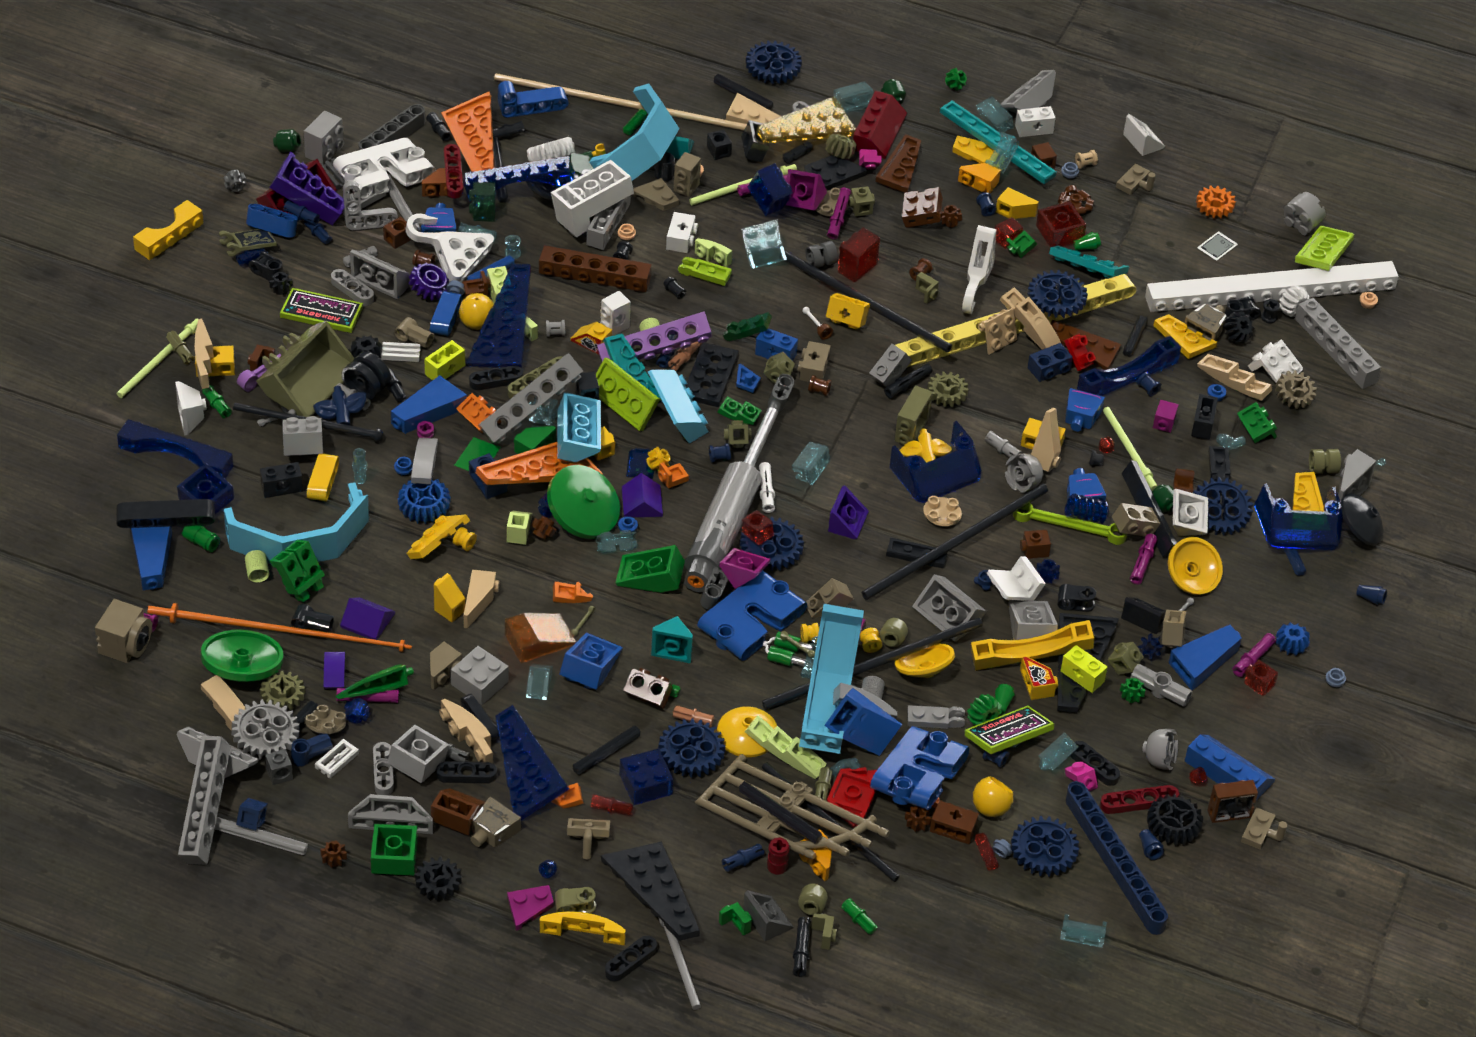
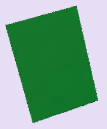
M473 437L454 466L469 471L470 460L488 453L494 458L501 447Z

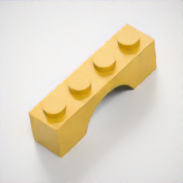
M186 200L174 208L175 221L170 226L162 229L146 227L133 236L134 249L148 260L153 259L170 246H173L174 243L186 237L190 232L199 228L203 224L202 210Z

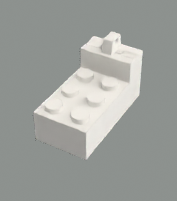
M612 160L551 192L557 221L568 229L572 236L576 237L587 232V228L590 225V217L634 194L631 176Z

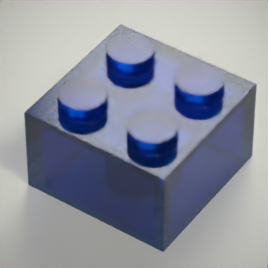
M775 163L758 170L747 186L765 216L783 209L793 194L790 184L786 182L782 171Z
M207 463L177 486L179 500H212L215 505V514L234 499L233 486Z
M659 748L620 759L619 774L633 805L673 795V778Z

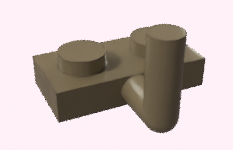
M1134 164L1117 181L1116 188L1129 195L1138 187L1152 191L1155 173L1138 164Z
M1256 807L1241 842L1261 849L1266 836L1282 841L1287 823L1284 821L1279 822L1277 831L1270 829L1276 815Z
M568 818L567 835L576 838L583 837L582 857L583 859H590L592 837L596 839L609 838L610 820Z

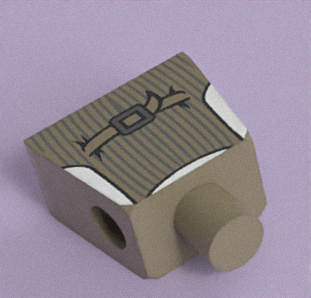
M1203 304L1187 315L1184 323L1193 332L1199 331L1209 341L1211 339L1216 341L1224 329V320L1227 316L1224 314L1225 309L1223 306L1217 305L1213 308L1208 304Z
M489 797L473 818L472 831L474 835L470 838L471 842L477 847H480L484 842L497 847L521 830V817L492 797Z

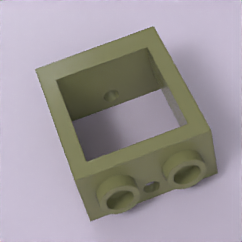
M915 385L898 414L895 433L896 442L905 445L910 441L917 440L920 435L919 431L924 428L930 417L932 391Z

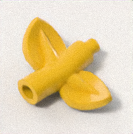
M921 429L918 441L906 443L898 453L908 458L921 457L925 469L933 471L938 467L935 456L948 455L952 447L940 439L932 440L931 434L927 433V429Z

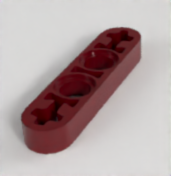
M448 144L444 147L447 195L450 198L456 199L463 195L460 148L458 145ZM454 163V164H457V166H454V167H453V166H449V164ZM458 176L457 179H451L450 177Z
M1172 785L1106 793L1101 797L1100 809L1107 814L1150 809L1153 801H1147L1144 796H1153L1154 801H1157L1159 797L1164 798L1166 794L1172 797L1175 793L1176 797H1179V791ZM1132 798L1135 803L1128 804L1124 799Z

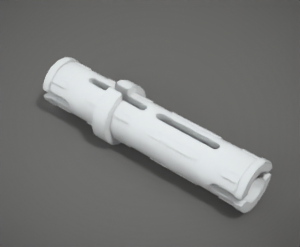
M764 462L759 465L761 475L760 498L762 499L763 511L771 513L775 510V491L772 486L771 465Z

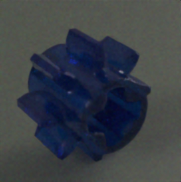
M1044 559L1042 564L1037 563L1036 570L1045 583H1052L1054 578L1059 579L1060 565H1056L1054 560Z
M1152 633L1148 635V640L1142 637L1141 641L1143 644L1138 646V648H1142V655H1149V659L1154 657V653L1157 656L1161 655L1159 648L1164 647L1159 642L1161 637L1153 638ZM1150 642L1151 645L1155 646V648L1152 650L1150 647H1147V644H1149Z
M353 698L352 702L347 701L344 707L347 720L355 724L361 723L362 720L366 721L370 715L368 703L361 698Z

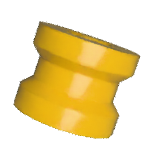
M460 527L453 537V544L462 546L463 550L469 551L474 546L477 535L473 532L469 533L464 527Z
M813 623L812 625L801 624L802 642L806 644L809 641L817 643L818 623Z
M867 628L860 633L859 637L861 642H863L862 647L865 652H876L882 647V641L879 638L880 634L876 628Z

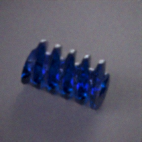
M1072 494L1066 502L1064 513L1066 517L1071 515L1072 518L1078 517L1080 520L1085 518L1086 521L1090 522L1092 520L1093 523L1100 521L1103 524L1107 519L1109 507L1105 500Z

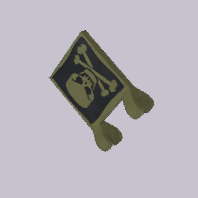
M262 229L235 233L219 232L220 236H226L225 239L219 240L220 243L227 244V248L233 247L232 251H227L229 256H235L240 251L277 246L271 233Z

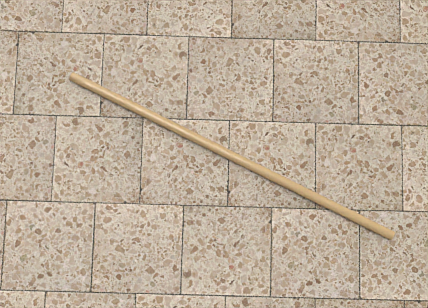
M497 73L494 76L496 81H510L516 85L535 89L561 87ZM562 87L566 95L638 110L643 109L645 111L639 102ZM666 108L673 117L744 131L747 125Z

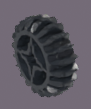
M1175 793L1172 797L1166 794L1164 798L1159 797L1157 801H1153L1150 809H1148V828L1154 836H1158L1159 841L1165 840L1167 845L1172 842L1175 846L1178 843L1184 846L1186 841L1191 843L1194 838L1197 839L1202 830L1203 816L1201 809H1197V803L1191 804V798L1185 800L1183 795L1179 798L1176 797Z

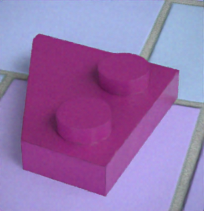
M549 885L507 892L516 930H520L522 925L530 919L533 921L541 913L547 912L554 907Z

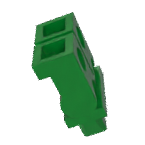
M297 539L285 548V551H281L272 558L270 563L273 567L277 568L287 593L294 594L298 601L304 602L310 598L307 591L309 587L312 591H318L324 587L321 578L325 574L323 570H320V565L309 541Z

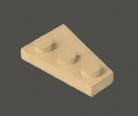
M737 93L726 114V120L747 124L749 120L763 123L766 125L767 131L774 133L777 132L782 119L778 114Z

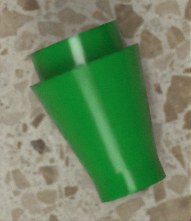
M1091 232L1074 240L1073 245L1075 251L1092 250L1101 246V240L1098 233Z
M1000 684L995 689V699L1001 705L1000 710L1002 713L1000 715L1005 714L1006 709L1015 696L1013 687L1007 684Z

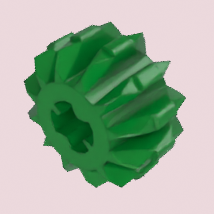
M981 694L979 698H975L973 703H970L971 707L967 710V718L974 726L997 718L1002 713L1000 710L1001 705L993 696Z

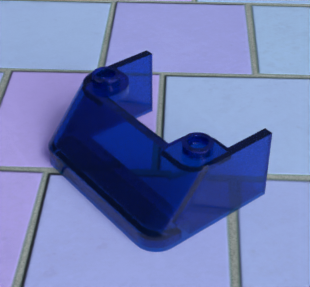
M958 421L953 423L951 444L957 451L926 463L918 455H911L905 458L895 445L892 446L890 469L916 501L926 503L930 496L941 497L980 480L982 470L974 442Z
M1268 484L1263 485L1254 507L1269 545L1275 548L1335 550L1341 541L1343 515L1341 512V501L1335 487H1331L1323 503L1324 511L1291 510L1289 504L1284 499L1272 498Z

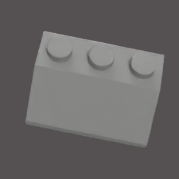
M350 251L351 275L363 284L396 299L410 287L409 273L405 270L399 269L365 252Z
M935 574L912 606L941 631L978 617L982 619L987 612L948 579ZM967 633L954 637L952 640L957 641Z

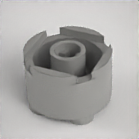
M1309 192L1299 193L1284 207V222L1289 227L1297 228L1302 235H1306L1325 218L1324 206L1320 207L1318 204L1320 200Z

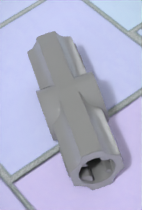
M1137 664L1131 674V678H1137L1141 683H1144V686L1151 689V693L1157 698L1166 697L1182 706H1186L1192 696L1193 691L1172 681L1171 676L1166 672L1156 673L1141 664Z

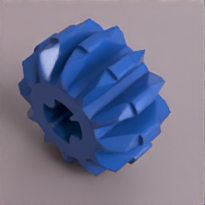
M1291 622L1288 625L1283 624L1276 634V646H1279L1280 651H1286L1287 655L1289 653H1293L1295 656L1298 653L1303 654L1310 643L1309 632L1306 631V627H1299V623L1293 625Z

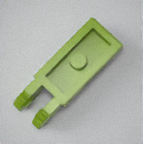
M691 257L683 258L682 265L678 267V271L682 275H691L723 286L726 285L732 272L730 268Z

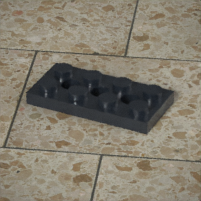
M702 343L687 381L688 384L685 386L686 388L689 387L694 395L693 401L719 407L737 361L739 350ZM717 360V361H719V362H718V363H713V362H711V361ZM708 373H713L714 375H713V376H708L707 374H708ZM703 386H708L709 388H708V389H703V388H701V387H703Z

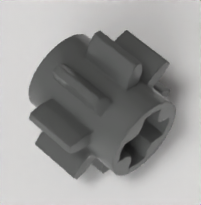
M231 170L223 177L226 189L230 188L232 192H239L244 188V185H247L244 173H239L238 170Z

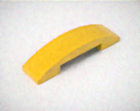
M558 912L540 917V933L561 936L562 929L603 935L604 943L625 945L626 930L617 923L598 915L583 912Z

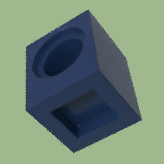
M250 798L246 799L239 806L236 825L256 831L265 823L268 803Z

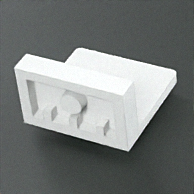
M1020 556L1011 571L988 570L987 572L991 582L998 588L1001 596L1006 600L1034 601L1046 584L1027 557Z

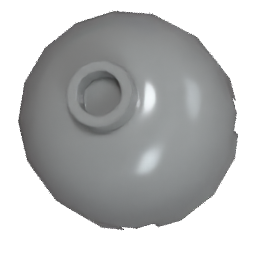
M1020 453L1011 456L1007 460L1006 465L1008 467L1005 477L1013 490L1018 489L1020 492H1026L1036 488L1041 482L1043 468L1040 461L1033 455Z
M1174 729L1153 731L1147 741L1143 743V753H1146L1147 760L1155 768L1163 770L1173 769L1170 764L1171 761L1176 762L1178 753V740H1174L1173 736L1177 735Z

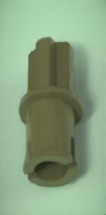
M176 331L168 332L166 338L174 348V353L180 356L185 365L192 363L190 359L194 361L195 357L188 350L187 343L181 340Z
M827 766L820 769L818 781L815 783V796L826 801L828 791L831 789L830 781L832 776V770Z

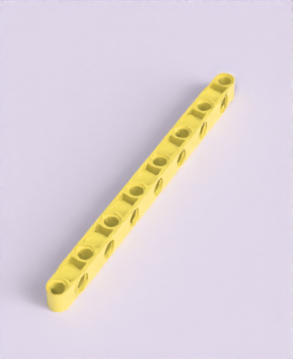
M1125 274L1085 285L1084 287L1087 288L1088 293L1086 305L1083 306V310L1078 311V314L1130 298L1136 293L1137 289ZM1047 312L1043 313L1050 323L1052 320L1059 321L1070 317L1068 314H1065V318L1061 315L1055 318L1054 314L1048 317ZM994 314L933 332L932 334L952 344V349L948 353L920 337L895 346L910 357L912 361L908 367L983 345L986 344V334L978 329V325L981 321L988 320V317ZM1015 317L1016 334L1024 332L1025 326Z

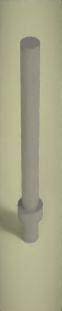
M659 918L660 924L664 927L692 1009L697 1010L701 1005L678 940Z

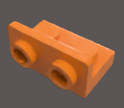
M473 393L456 408L481 433L483 431L479 428L478 424L496 411L492 406L490 408L486 406L488 403L482 396L477 398Z

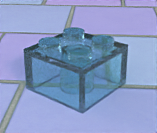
M777 219L742 228L746 254L751 269L787 260Z

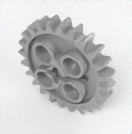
M261 699L258 705L253 701L252 707L245 704V710L239 709L238 715L235 714L234 721H232L231 735L234 736L233 742H238V749L244 747L243 753L250 751L252 757L255 754H259V759L261 760L263 755L283 749L291 750L293 741L299 738V723H297V717H293V711L287 712V706L280 708V702L272 705V700L265 704L263 699Z

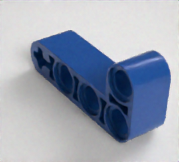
M503 81L498 85V104L504 117L563 110L568 106V99L562 87L515 92L513 83L510 81Z

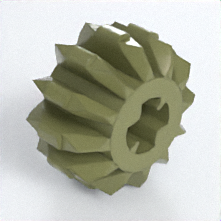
M832 134L829 135L826 141L825 149L831 155L842 159H850L855 153L856 143L845 135Z

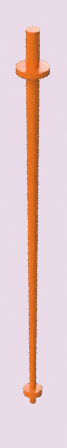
M173 603L171 609L148 606L147 611L148 614L170 617V623L174 624L177 618L399 647V652H404V648H412L411 645L405 644V640H401L400 643L182 611L178 610V604Z

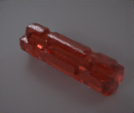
M976 834L975 842L979 846L978 849L984 862H986L987 869H996L998 861L996 857H993L995 854L990 843L987 841L986 834Z

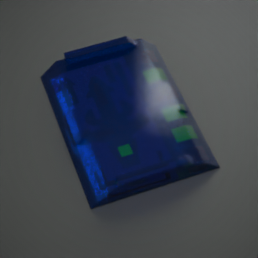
M635 448L629 451L626 477L635 478L640 473H643L650 479H653L654 470L647 464V457H649L647 453L651 450Z

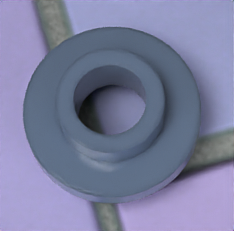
M1067 162L1062 167L1061 173L1067 178H1075L1079 174L1077 164Z
M457 280L450 281L446 287L448 292L462 295L465 292L464 284Z
M1332 668L1327 672L1325 679L1329 685L1340 687L1344 685L1346 676L1341 669Z
M996 839L993 842L992 850L1001 858L1011 855V845L1006 840Z

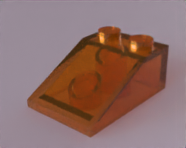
M522 613L505 619V636L520 663L571 647L576 643L561 614Z

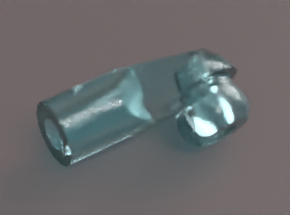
M1219 434L1216 437L1217 443L1223 447H1228L1229 450L1246 443L1243 436L1232 438L1227 434Z
M856 758L840 760L830 768L832 776L836 777L840 769L861 768V765L858 763L859 760Z

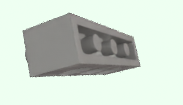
M631 195L594 216L587 228L588 246L604 250L630 205Z

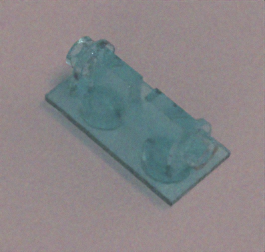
M622 530L617 534H612L611 532L601 533L596 538V543H600L597 544L598 552H616L615 545L619 544L620 551L634 550V548H637V540H633L635 539L636 532Z
M1064 732L1038 756L1041 759L1039 767L1042 770L1051 769L1053 771L1078 746Z

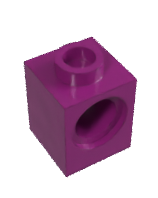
M1160 399L1153 428L1171 433L1179 404Z

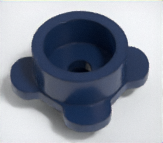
M988 570L981 571L978 577L974 578V583L979 584L983 590H989L990 586L993 585L987 574Z

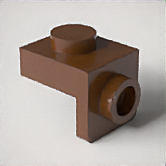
M480 271L479 279L462 281L465 288V297L474 293L488 296V288L491 287L489 277L485 276L484 271Z
M257 344L253 354H250L247 363L250 365V371H254L263 365L262 357L264 355L268 358L270 353L276 355L275 349Z
M1176 468L1173 489L1193 493L1195 472L1193 470Z

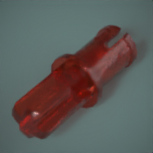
M594 794L591 800L592 808L608 811V813L614 811L631 815L633 811L632 804L617 801L615 797L608 798Z

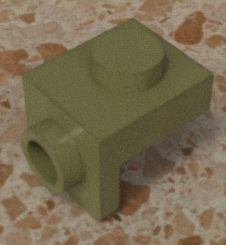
M923 272L917 275L915 289L925 294L924 303L928 304L931 300L936 299L939 294V282Z
M813 914L811 928L823 931L821 949L830 950V944L835 942L837 929H833L834 916Z

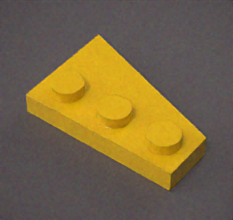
M961 136L956 137L952 150L953 153L969 161L975 160L979 163H987L1000 170L1002 169L1005 161L1004 156L982 141Z
M1169 314L1154 321L1153 326L1188 359L1217 346V341L1213 339L1209 341L1203 337V333L1199 331L1193 332L1187 328V324Z
M466 514L438 517L435 520V524L425 530L423 536L411 545L412 548L407 552V555L410 559L424 558L441 544L440 540L449 535L452 536L457 532L455 528L458 525H465L470 519Z

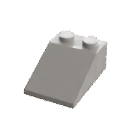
M1358 449L1352 455L1348 454L1344 460L1345 467L1340 475L1342 478L1334 512L1335 517L1342 513L1340 504L1341 499L1349 493L1361 495L1370 486L1376 460Z
M1009 600L1013 640L1038 637L1057 630L1058 624L1048 601Z

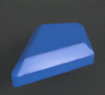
M739 364L736 387L754 392L761 381V377L742 364Z

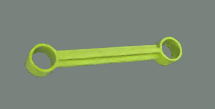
M1031 503L1020 508L1028 511V513H1021L1018 510L1013 513L1014 519L1019 522H1028L1031 519L1102 535L1106 536L1108 541L1115 545H1121L1127 539V534L1122 533V536H1117L1112 533L1120 532L1115 523L1110 526L1034 509Z

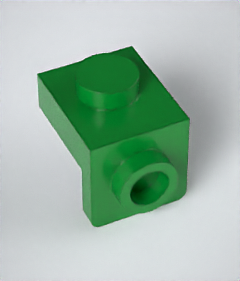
M1025 230L1014 240H1011L1009 237L1006 239L1009 245L1007 249L1011 254H1017L1020 258L1037 245L1036 241Z
M738 902L725 906L719 912V924L721 926L732 921L743 936L751 932L752 917L748 911L743 910Z

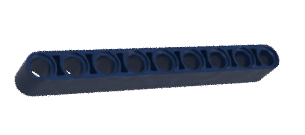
M1078 781L1071 782L1068 785L1065 800L1067 806L1146 929L1154 935L1163 933L1168 918V913L1086 786Z

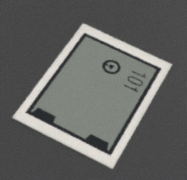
M1218 231L1197 248L1217 261L1238 244Z

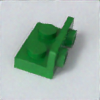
M1255 402L1237 413L1255 443L1270 434L1274 439L1277 438L1275 433L1277 427L1272 420L1268 421L1267 417L1269 415L1264 406L1260 408L1258 403Z

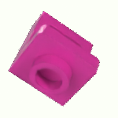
M861 149L859 151V166L866 169H876L881 164V156H877V150Z
M1075 762L1072 766L1065 768L1066 776L1073 781L1083 783L1088 791L1098 787L1095 769L1084 762Z

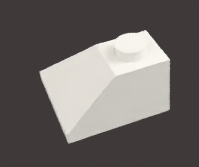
M178 381L175 382L177 404L185 436L189 435L204 419L203 410H207L205 398L201 399L200 391Z

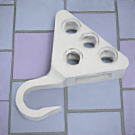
M414 214L409 217L406 224L407 235L416 242L429 243L434 246L441 267L446 273L447 279H449L448 284L452 280L464 281L491 250L494 237L491 234L418 232L414 229L413 225H436L438 218L425 214Z
M980 225L977 227L967 273L969 284L963 300V313L972 314L976 302H973L975 293L979 286L985 284L993 268L997 229ZM982 241L988 242L985 256H981Z

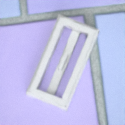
M383 342L381 360L419 362L421 345Z
M343 739L315 763V768L317 770L321 769V773H326L327 777L331 779L359 754V749ZM334 757V759L325 766V764Z

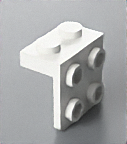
M1282 339L1274 344L1270 342L1262 348L1263 352L1254 355L1251 358L1253 361L1248 365L1251 371L1263 366L1275 383H1277L1281 374H1286L1287 371L1293 374L1294 370H1296L1297 374H1299L1303 370L1302 365Z

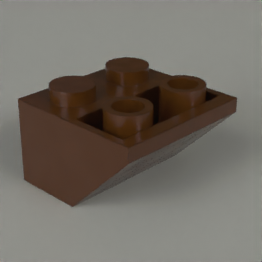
M451 788L440 790L431 805V817L433 822L469 836L472 831L473 818L485 804V801Z

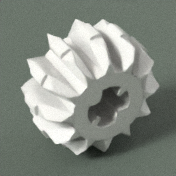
M1292 285L1290 289L1287 288L1286 292L1282 293L1283 296L1279 299L1280 309L1284 314L1296 317L1298 304L1308 300L1310 296L1302 287Z

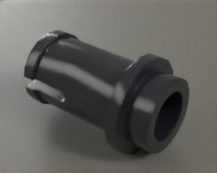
M668 277L664 281V288L670 290L678 299L685 296L686 289L677 283L676 278Z

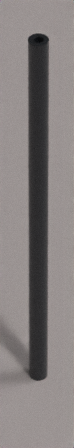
M768 762L763 764L762 769L765 772L792 784ZM806 800L803 802L814 814L841 826L819 806ZM851 840L847 841L892 881L896 882L899 879L900 875L867 847Z

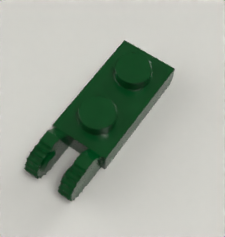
M767 312L749 319H743L739 323L733 321L727 324V331L724 332L723 337L727 341H734L766 331L772 316Z

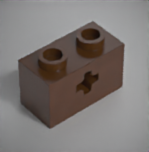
M939 801L931 819L930 832L970 844L977 827L979 813L951 803Z

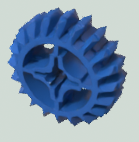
M431 479V484L411 483L408 480L407 485H403L402 489L399 490L398 504L400 512H403L404 517H409L410 521L415 519L417 524L420 521H424L425 524L427 521L434 522L435 518L437 519L443 515L446 516L447 510L450 508L451 496L449 490L438 479L435 481Z

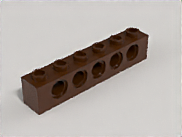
M544 245L539 259V274L647 292L651 279L652 264Z

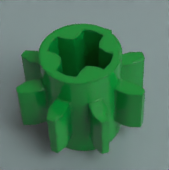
M954 68L949 73H946L945 82L950 89L954 88L957 91L966 85L967 77L962 70L958 71L957 68Z
M1127 678L1125 684H1121L1120 687L1122 692L1121 698H1125L1129 703L1140 702V697L1145 696L1144 683H1141L1137 678Z

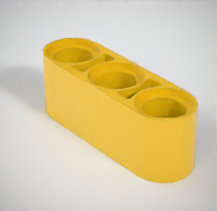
M318 454L307 488V499L327 502L338 470L339 456Z

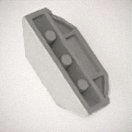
M1042 70L1037 76L1031 78L1001 102V107L1017 114V110L1039 108L1045 105L1046 101L1052 97L1056 76L1055 70Z
M186 727L177 731V737L188 761L196 765L202 736L209 735ZM231 746L225 778L258 763L259 759Z
M370 794L348 812L349 828L374 830V824L417 826V833L433 834V818L413 797Z

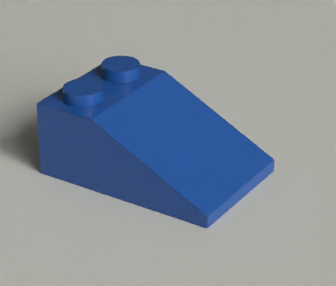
M585 633L565 653L559 675L564 676L569 681L579 682L586 688L597 689L604 682L623 647Z

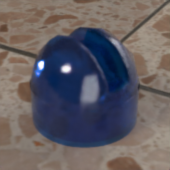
M545 860L539 865V872L544 878L552 877L558 870L557 864L552 860Z

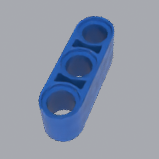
M260 204L248 205L247 225L284 237H294L296 235L297 216Z
M443 291L431 320V333L450 336L459 313L463 298L462 294Z

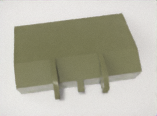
M327 321L308 328L300 337L293 333L289 334L290 338L285 335L283 337L284 346L281 345L278 348L281 354L279 358L272 353L269 354V358L265 355L262 357V362L267 371L256 382L269 398L288 410L294 409L296 415L310 417L316 413L313 405L319 401L328 400L334 392V387L338 383L344 384L341 372L354 360L352 354Z

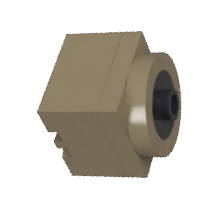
M113 599L95 626V633L98 636L96 640L99 642L97 645L99 654L128 663L132 656L138 658L143 654L152 632V622L144 617L143 608Z

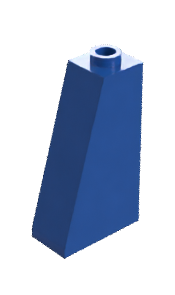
M439 375L391 410V424L394 428L406 434L417 429V425L420 422L428 421L433 423L457 413L456 408L467 398V394Z
M131 528L142 589L149 590L163 587L172 538V528Z
M1231 625L1225 626L1171 650L1169 664L1191 690H1194L1239 651L1241 635Z

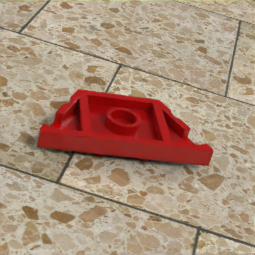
M866 767L840 769L827 801L865 819L877 792L870 788L871 780L877 770H867ZM842 818V819H843L844 821H846L852 828H855L856 826H858L857 824H855V823H853V822H851V821H849V820H847V819Z

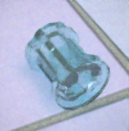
M509 235L505 238V245L507 246L505 256L511 255L514 259L520 257L521 251L519 246L521 238L519 236Z

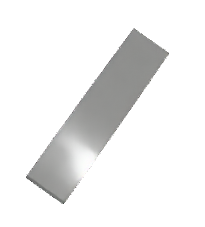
M419 437L414 456L411 483L431 484L438 446L437 438Z

